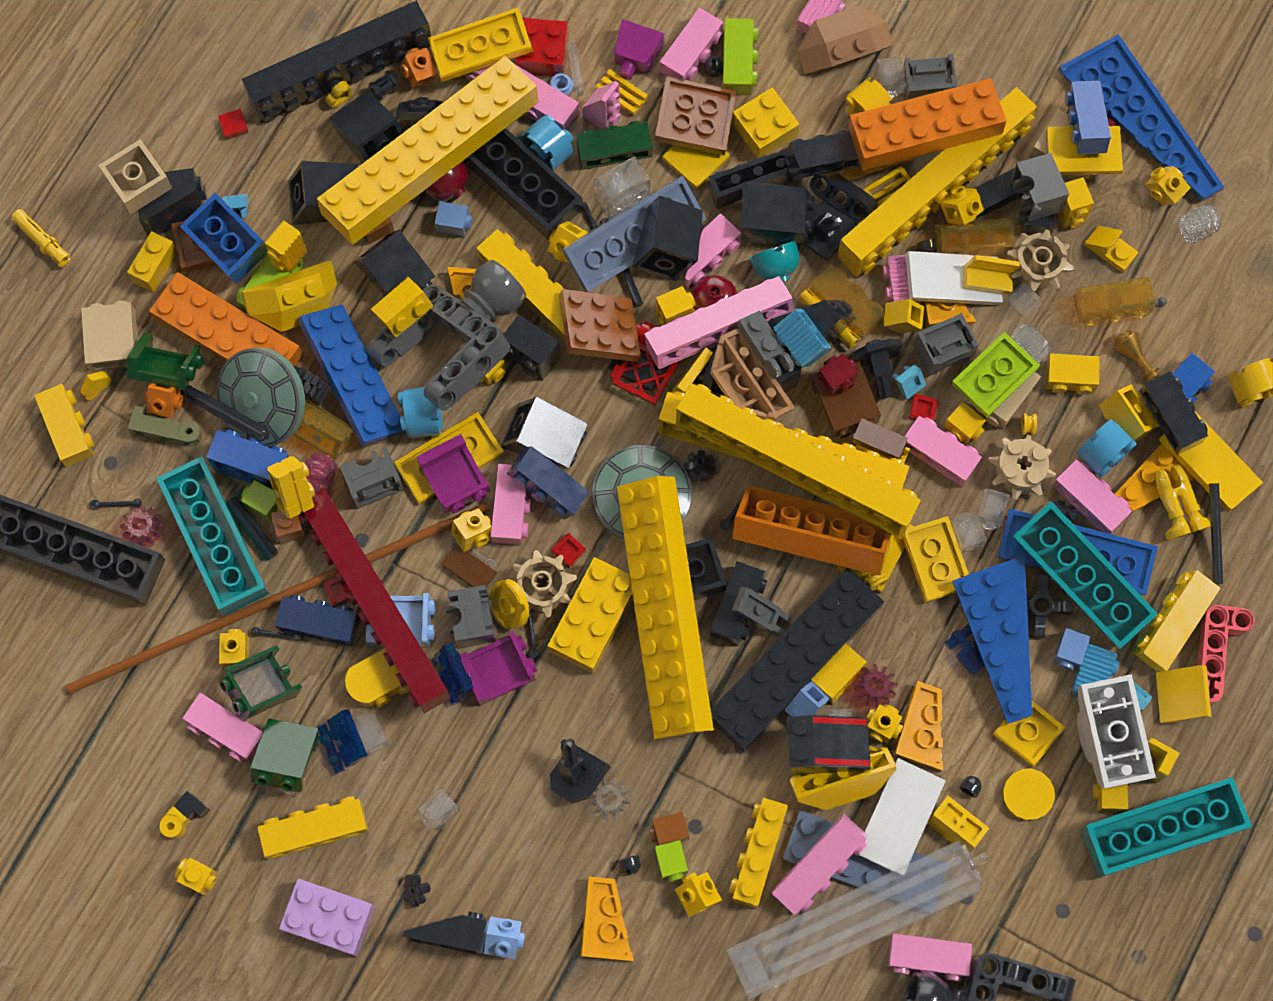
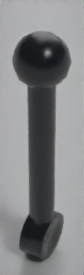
M583 202V210L593 229H596L597 225L586 202Z
M742 499L729 516L721 520V529L727 530L730 527V521L736 515Z
M139 498L133 501L99 502L94 499L90 502V507L93 510H98L100 507L134 506L139 508L142 506V501Z
M531 608L528 617L531 644L529 655L535 659L539 656V651L536 649L532 619L534 610Z
M254 627L251 630V635L254 637L264 635L303 641V635L264 631L258 627Z

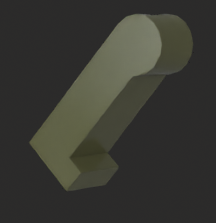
M134 405L128 426L131 435L188 447L197 446L201 442L202 432L195 422L186 421L180 423L147 416L144 407Z

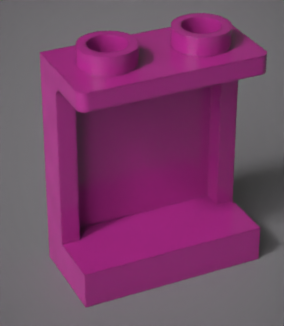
M462 434L417 456L418 463L446 514L452 512V514L457 513L465 508V504L472 500L478 502L488 495L487 493L490 492L489 484L485 481L468 450Z
M514 631L509 632V636L470 654L464 652L457 656L480 706L535 681L534 673L537 672V668L532 658L527 659L523 652L527 647L522 636L516 637Z

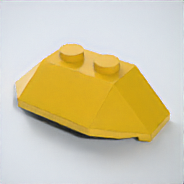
M328 260L241 291L249 316L283 332L300 326L298 323L300 316L329 308L337 281L332 262Z
M869 746L871 769L795 775L790 779V784L798 802L829 810L875 795L897 770L888 748L881 747L879 749Z

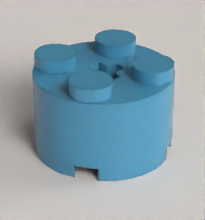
M548 114L539 118L518 138L553 171L573 154L571 142L574 139L567 130H562Z
M425 387L406 389L398 393L400 407L404 409V416L400 417L401 427L403 431L406 430L408 438L410 437L411 439L442 434L440 430L443 429L442 410L424 397Z
M1111 419L1098 429L1095 435L1090 440L1088 439L1076 453L1101 479L1111 470L1109 465H1118L1126 457L1123 452L1129 453L1137 443Z

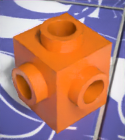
M414 48L405 53L400 69L404 78H408L412 89L433 82L438 75L434 56L429 54L427 48L421 50Z
M151 383L145 393L147 413L171 418L176 410L181 408L183 403L180 389Z

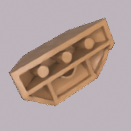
M859 5L814 20L802 44L799 46L797 54L803 74H807L879 51L893 45L887 22Z
M739 328L719 338L710 374L724 395L734 402L733 405L741 409L743 407L749 408L756 413L757 417L771 420L777 419L795 409L777 380L770 375L765 365L761 364Z

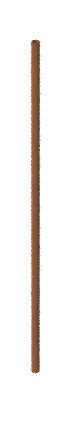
M487 502L466 510L472 512L479 508L482 514L490 511ZM464 512L372 551L365 556L372 563L452 528L453 520L459 518ZM333 568L66 685V689L69 694L77 692L281 603L282 596L290 598V595L304 593L322 585L326 581L336 578L334 573L338 570Z

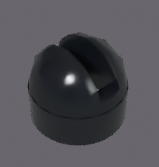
M715 56L709 57L704 64L705 73L709 77L720 76L723 72L722 60ZM712 62H716V70H712Z
M936 238L917 243L919 252L937 253L938 251Z
M968 776L962 781L959 789L968 796L977 798L981 792L982 784L978 777Z
M638 855L618 860L622 872L626 875L637 874L641 867Z

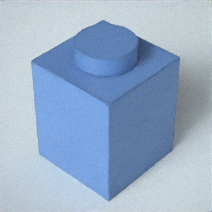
M439 201L434 223L436 233L465 238L466 230H471L473 216L469 214L468 206Z
M1066 628L1061 634L1053 662L1059 663L1058 666L1068 671L1077 670L1082 665L1090 636Z
M811 681L799 691L785 708V711L791 717L817 715L829 701L830 697Z

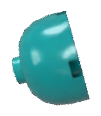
M795 241L749 257L755 273L761 279L768 280L779 276L782 282L790 280L789 275L796 271L800 259Z

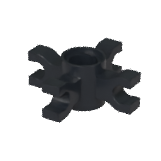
M1038 575L1037 594L1031 600L1027 599V612H1031L1032 616L1036 618L1035 638H1045L1046 619L1052 613L1072 615L1073 602L1053 601L1048 595L1049 575ZM1039 601H1044L1049 605V608L1045 612H1039L1035 609L1034 605Z

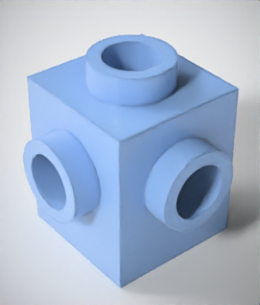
M491 917L486 933L484 954L515 959L517 950L523 949L525 933H521L522 922Z

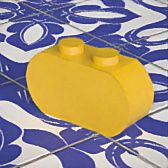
M385 648L350 667L347 671L345 678L347 691L352 699L361 706L372 708L376 705L381 707L390 702V697L397 693L402 695L410 691L408 686L402 688L395 674L399 673L396 666L390 667L383 656L387 652Z

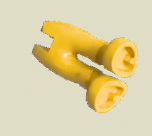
M1179 464L1171 466L1174 486H1171L1169 477L1164 469L1155 471L1156 486L1160 499L1168 512L1169 520H1172L1171 528L1165 533L1167 541L1211 527L1210 520L1199 513L1200 506L1197 504L1189 479ZM1178 496L1180 497L1181 502L1184 506L1185 514L1188 515V524L1184 518V513L1180 507Z

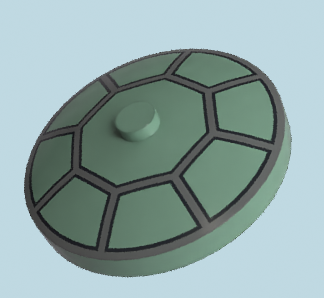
M264 347L245 349L231 356L220 372L217 383V400L269 428L270 437L268 440L265 439L263 441V446L271 447L283 443L295 434L303 419L305 394L297 371L283 355ZM225 422L231 431H234L240 435V438H243L245 440H249V438H254L251 435L243 432L242 430L234 427L233 425Z
M633 445L616 451L601 464L593 481L592 501L599 521L614 536L625 541L617 486L654 476L675 477L682 523L684 522L691 506V482L684 466L671 453L655 446Z

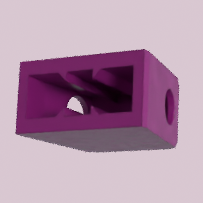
M622 19L614 52V63L621 66L618 75L626 80H631L635 71L643 74L647 73L664 46V33Z

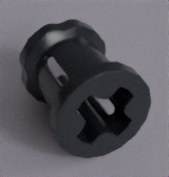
M386 71L384 73L385 76L376 82L368 84L371 92L379 102L392 90L397 91L400 89L396 79L389 71Z

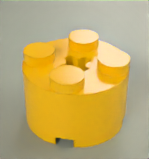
M868 77L846 95L845 101L848 106L845 109L849 115L890 105L889 102L892 98L876 80L871 82V78Z
M1273 357L1243 367L1244 369L1241 370V373L1237 374V371H1234L1227 375L1234 396L1241 408L1255 404V401L1262 398L1267 400L1273 397Z

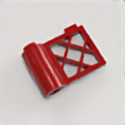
M645 321L643 324L639 323L636 330L640 351L646 354L648 362L635 365L633 361L624 360L621 366L616 364L610 378L613 379L612 385L656 406L682 360L670 364L669 366L671 367L666 374L656 375L653 366L656 363L654 360H651V355L646 347L645 333L657 326ZM650 366L653 377L640 381L637 370ZM634 371L637 382L627 385L620 381L624 373ZM652 382L656 383L658 390L654 398L644 393L642 385Z

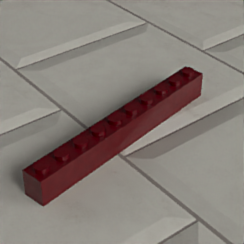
M325 488L318 491L312 497L314 507L301 512L299 516L305 526H312L314 530L310 533L317 546L321 544L324 546L326 551L322 554L329 566L333 564L336 566L338 571L334 574L341 586L344 584L348 586L350 591L346 594L353 606L357 604L360 606L362 611L358 614L365 626L369 624L372 626L374 632L370 634L378 647L383 645L387 651L383 656L390 667L395 665L399 671L395 676L402 688L408 686L411 691L408 698L415 709L420 707L425 714L451 697Z

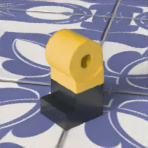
M186 791L162 818L159 826L160 831L170 839H179L185 834L186 826L197 814L204 818L210 809L192 793Z

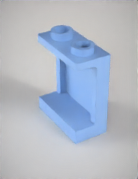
M423 593V596H390L421 648H430V640H434L435 628L434 625H431V615H435V600H431L429 593ZM369 624L366 626V643L369 647H378L370 634L374 630Z

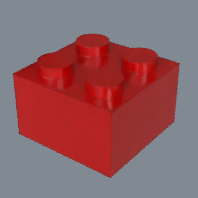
M522 17L533 52L516 57V65L532 75L555 76L560 73L564 74L569 37L568 21Z

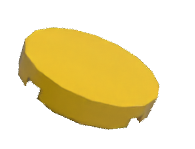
M510 579L496 582L491 587L489 600L493 602V606H491L493 616L503 628L514 630L523 627L529 617V605L525 593L515 581Z
M1021 769L1013 773L1005 782L1002 791L1007 810L1014 817L1024 821H1032L1045 816L1052 808L1055 800L1054 787L1050 779L1035 769Z

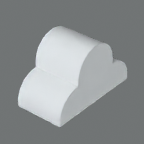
M1132 674L1079 685L1078 702L1080 712L1077 715L1079 738L1085 757L1089 763H1092L1100 786L1102 788H1109L1156 778Z

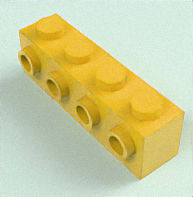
M1198 570L1187 571L1179 576L1176 581L1177 587L1163 601L1164 607L1150 621V628L1147 633L1143 634L1136 642L1137 648L1133 654L1155 671H1167L1221 589Z
M354 796L346 797L339 800L340 804L329 806V803L315 806L312 812L304 814V810L290 813L289 818L283 820L275 817L263 821L264 825L258 826V832L264 857L270 860L369 832L362 801L355 799Z
M766 798L762 799L761 804H755L751 817L756 819L754 829L748 827L744 843L749 844L746 854H740L736 867L741 869L738 879L733 878L729 893L734 894L733 902L757 909L788 805Z

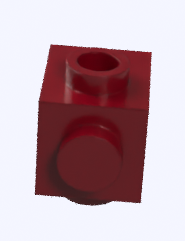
M844 353L839 357L834 355L823 363L824 366L818 371L817 377L831 397L841 390L846 392L856 384L855 381L858 375L857 365L851 358L847 359Z

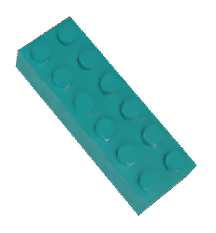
M201 456L157 477L156 479L221 614L225 616L269 595L267 587L204 458Z
M1051 501L1012 535V538L1117 648L1121 649L1158 615Z
M1231 777L1085 825L1081 828V832L1100 879L1251 828L1252 825L1235 781Z

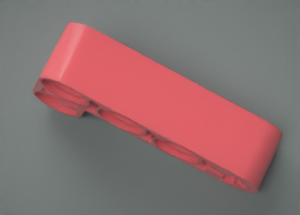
M1214 605L1204 613L1200 620L1197 666H1206V663H1211L1216 668L1215 674L1207 671L1209 693L1213 694L1210 698V706L1214 705L1223 696L1228 635H1244L1254 626V615L1247 609ZM1210 614H1216L1220 619V624L1213 623L1210 620ZM1236 617L1244 620L1245 628L1239 627L1236 624ZM1208 638L1216 640L1218 649H1213L1209 646Z

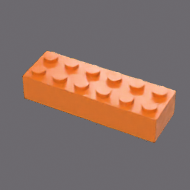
M992 78L852 114L850 115L848 129L862 171L1001 135L1004 132L1006 118Z
M178 272L149 311L155 322L191 344L200 345L201 350L224 364L237 352L254 347L272 349L283 355L293 366H296L303 357V353L297 344Z
M747 485L735 516L732 539L880 576L891 543L892 534L839 507Z

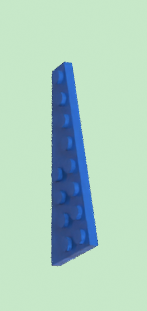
M1119 34L1059 67V73L1070 83L1074 81H1101L1107 117L1115 122L1117 126H1120L1127 135L1163 167L1174 166L1183 174V179L1191 187L1189 191L1203 202L1223 190L1224 185Z

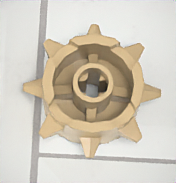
M1047 229L1043 234L1036 233L1028 236L1022 233L1023 242L1020 248L1008 250L1007 253L1014 261L1020 262V268L1011 274L1012 278L1017 277L1032 292L1052 285L1056 289L1060 288L1058 279L1061 273L1073 271L1074 266L1066 261V250L1070 247L1069 244H1063L1055 236L1052 238L1050 230Z
M1027 435L1025 439L1013 441L1003 438V451L1001 455L988 458V461L995 465L996 478L992 484L994 486L1003 485L1006 491L1012 493L1014 500H1017L1019 495H1025L1028 492H1032L1040 497L1043 495L1041 489L1043 480L1056 476V473L1049 469L1048 456L1052 452L1051 449H1045L1039 443L1032 441L1030 435ZM1020 464L1024 465L1026 469L1022 470Z
M535 550L533 559L527 560L523 565H513V568L518 573L517 584L522 588L527 597L529 610L532 608L535 611L544 612L547 618L551 617L552 610L561 603L570 604L571 599L567 595L568 585L577 580L576 575L565 573L562 566V555L555 559L548 556L542 557L539 551ZM547 581L546 587H538V582L543 583Z

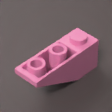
M614 81L596 89L582 107L583 118L600 129L616 125L621 118L619 83Z
M721 213L702 231L698 262L687 271L685 277V287L687 289L706 277L705 274L710 269L715 270L723 262L722 258L726 254L734 253L740 246L741 232Z

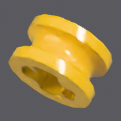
M1023 413L1021 421L1022 435L1031 433L1032 436H1035L1037 414L1033 413L1031 416H1028L1027 413Z
M882 569L880 576L870 574L863 581L868 583L869 588L874 591L887 583L889 578L883 576L884 570Z

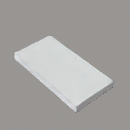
M908 251L905 254L909 299L913 301L1000 305L1003 303L1002 294L963 289V266L975 255Z
M898 758L895 763L897 770L888 779L865 830L867 839L864 842L867 843V846L858 855L903 876L946 780Z

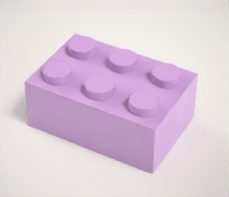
M298 878L279 929L357 957L375 906Z

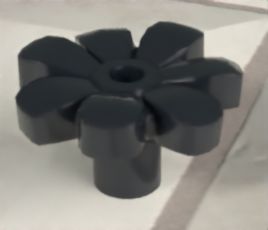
M699 450L697 456L691 452L687 456L689 462L684 463L685 470L691 471L689 478L693 481L698 476L701 481H705L708 479L707 473L710 475L715 473V467L711 465L715 461L712 455L705 457L706 452L704 450Z
M1057 500V502L1051 501L1067 518L1072 520L1078 518L1079 513L1075 510L1074 506H1065L1066 503L1061 500Z
M406 875L404 878V891L407 893L404 894V898L410 903L412 908L419 907V904H424L426 901L424 894L430 892V884L428 882L421 883L419 875Z

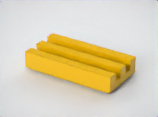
M609 69L607 75L603 76L600 84L598 83L595 89L612 83L611 80L619 83L621 86L619 87V94L635 104L633 107L620 98L621 108L634 116L648 99V95Z
M901 165L863 190L872 196L871 192L901 174L903 177L873 195L877 200L903 183L908 182L911 177ZM896 191L892 192L888 196L878 201V207L882 203H884L890 196H892Z

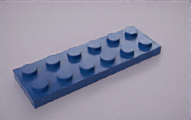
M343 304L300 316L298 323L361 446L403 434L405 431L401 427V416Z
M1011 508L1008 510L997 558L1009 561L1025 555V565L1042 569L1012 538V535L1031 519L1034 514ZM1074 525L1140 595L1145 596L1147 594L1158 546Z

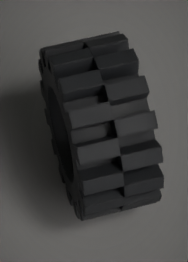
M293 366L301 379L305 402L320 406L330 390L329 385L324 380L319 379L317 375L311 374L310 371H305L302 367Z

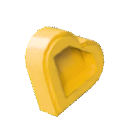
M346 81L338 83L325 98V102L330 108L339 106L353 96L351 87Z
M105 371L87 375L81 388V394L87 400L94 399L102 390L110 385L111 377Z

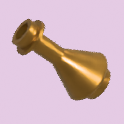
M1128 329L1114 339V342L1117 344L1114 350L1138 364L1145 374L1142 380L1146 379L1149 382L1160 375L1158 372L1159 367L1152 368L1143 356L1139 332L1133 333Z

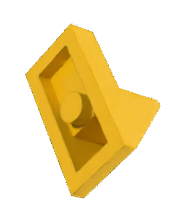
M1098 226L1086 240L1084 246L1123 273L1139 252L1119 238L1122 234L1121 230Z

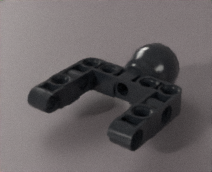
M984 953L976 955L972 959L964 989L960 991L954 989L951 991L949 986L936 975L927 972H916L907 985L903 1001H995L999 986L1046 1001H1071L1076 980L994 953ZM985 959L991 964V971L988 974L982 970V963ZM1035 975L1041 980V985L1038 989H1035L1032 985V979ZM979 985L985 991V996L982 1000H979L975 994V990Z

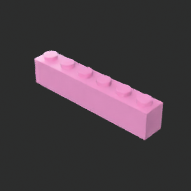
M515 65L537 85L539 102L525 112V114L533 120L548 114L562 130H568L580 113L579 102ZM491 66L465 74V77L471 82Z
M779 276L774 279L765 280L755 287L744 289L734 296L721 299L715 304L697 309L694 313L676 318L661 327L651 329L645 333L646 347L658 369H661L701 352L705 348L708 349L717 345L722 335L739 328L737 322L760 310L768 322L772 318L792 312V296Z

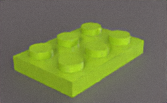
M1003 332L951 384L988 418L1039 369L1040 364L1010 336Z

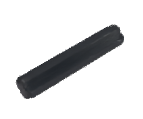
M234 496L226 502L229 510L267 560L273 559L278 554L276 547L239 498Z

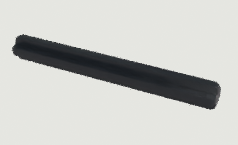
M189 384L185 390L180 389V395L189 402L262 442L265 439H269L270 430L262 424Z

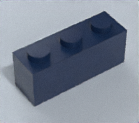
M532 445L521 451L506 473L512 478L514 484L525 488L531 493L534 500L544 503L551 509L553 515L564 520L575 515L589 493L587 489Z
M290 595V598L282 596L275 627L281 632L301 634L304 637L352 647L359 616L354 612L353 608L340 605L338 609L329 607V603L320 600L310 603L306 602L305 598L301 596Z

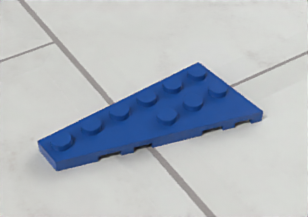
M1025 555L952 581L1007 725L1032 716Z

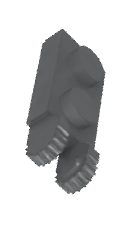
M760 310L737 322L740 331L761 364L765 365L772 377L777 378L782 374L781 368L775 360L776 358L786 372L794 370V364L789 354L785 352L781 343L776 339V335Z
M740 588L732 608L734 612L778 637H781L785 631L776 625L777 620L783 623H790L791 616L783 612L779 606L750 588Z

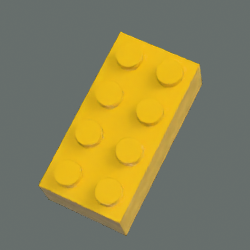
M594 557L548 644V651L594 674L633 600L630 574Z

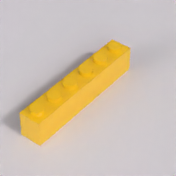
M497 229L476 248L478 257L484 263L494 260L506 268L525 290L526 298L523 302L566 343L559 297L564 288L558 282L553 283L547 278L549 275L540 265L536 267L531 262L532 258L524 249L519 250L514 245L515 242L509 234H502Z

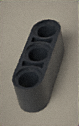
M1015 168L973 188L977 189L984 209L975 219L981 218L1025 195L1020 192L1016 193L1013 190L1011 178Z
M837 172L816 175L810 180V188L814 194L858 223H861L878 208L877 200ZM821 178L826 180L827 186L822 183ZM841 191L846 194L847 199L842 197ZM861 205L866 208L867 213L861 209Z

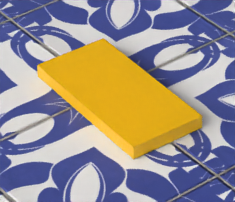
M519 7L428 38L442 82L494 65L504 56L512 59L533 52Z
M476 412L441 435L436 436L393 462L419 505L436 495L418 463L417 456L459 434H462L466 446L479 469L504 455V451L479 412Z
M1196 413V415H1197V417L1199 418V420H1200V419L1203 420V419ZM1205 421L1209 436L1203 443L1179 455L1175 454L1166 436L1163 435L1159 441L1208 493L1209 483H1219L1220 505L1227 513L1263 483Z

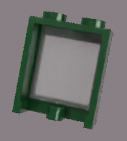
M277 645L224 668L219 677V685L222 691L228 694L232 701L234 712L240 715L244 722L287 700L296 698L302 689L300 683L292 687L287 678L291 673L289 666L284 665L280 667L276 661L275 656L279 651Z

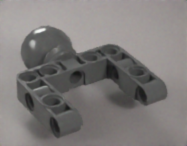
M489 260L482 264L475 271L471 280V290H465V297L461 300H458L438 285L425 287L422 291L431 301L433 307L397 338L385 327L368 344V355L382 366L387 367L411 350L435 323L442 324L454 334L456 332L460 334L467 344L445 364L424 388V397L441 410L445 411L453 407L509 352L510 346L500 329L492 322L496 321L495 316H505L515 312L526 298V292L515 277L494 260Z

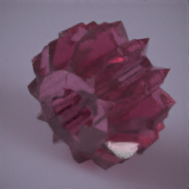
M320 452L314 453L310 459H306L305 464L309 470V476L306 478L307 482L312 485L315 493L324 488L329 489V485L336 476L338 465L328 455Z
M140 505L138 512L134 508H130L132 515H123V519L127 523L120 525L121 530L125 531L122 537L145 547L146 542L154 546L152 539L154 537L161 539L162 535L158 531L164 529V525L159 523L162 520L161 515L155 514V510L152 507L146 510L144 505ZM142 523H144V526L146 527L144 530H140L139 525Z
M873 664L871 672L868 668L864 667L862 669L863 675L857 674L855 678L859 683L854 685V690L862 691L857 695V699L861 700L866 697L865 706L867 707L871 701H874L875 708H878L880 700L884 705H888L890 703L888 697L895 698L896 696L895 691L892 689L897 688L898 683L890 682L895 676L894 673L885 675L886 666H883L881 671H878L877 665ZM872 681L874 684H881L879 690L877 688L873 690L870 688Z

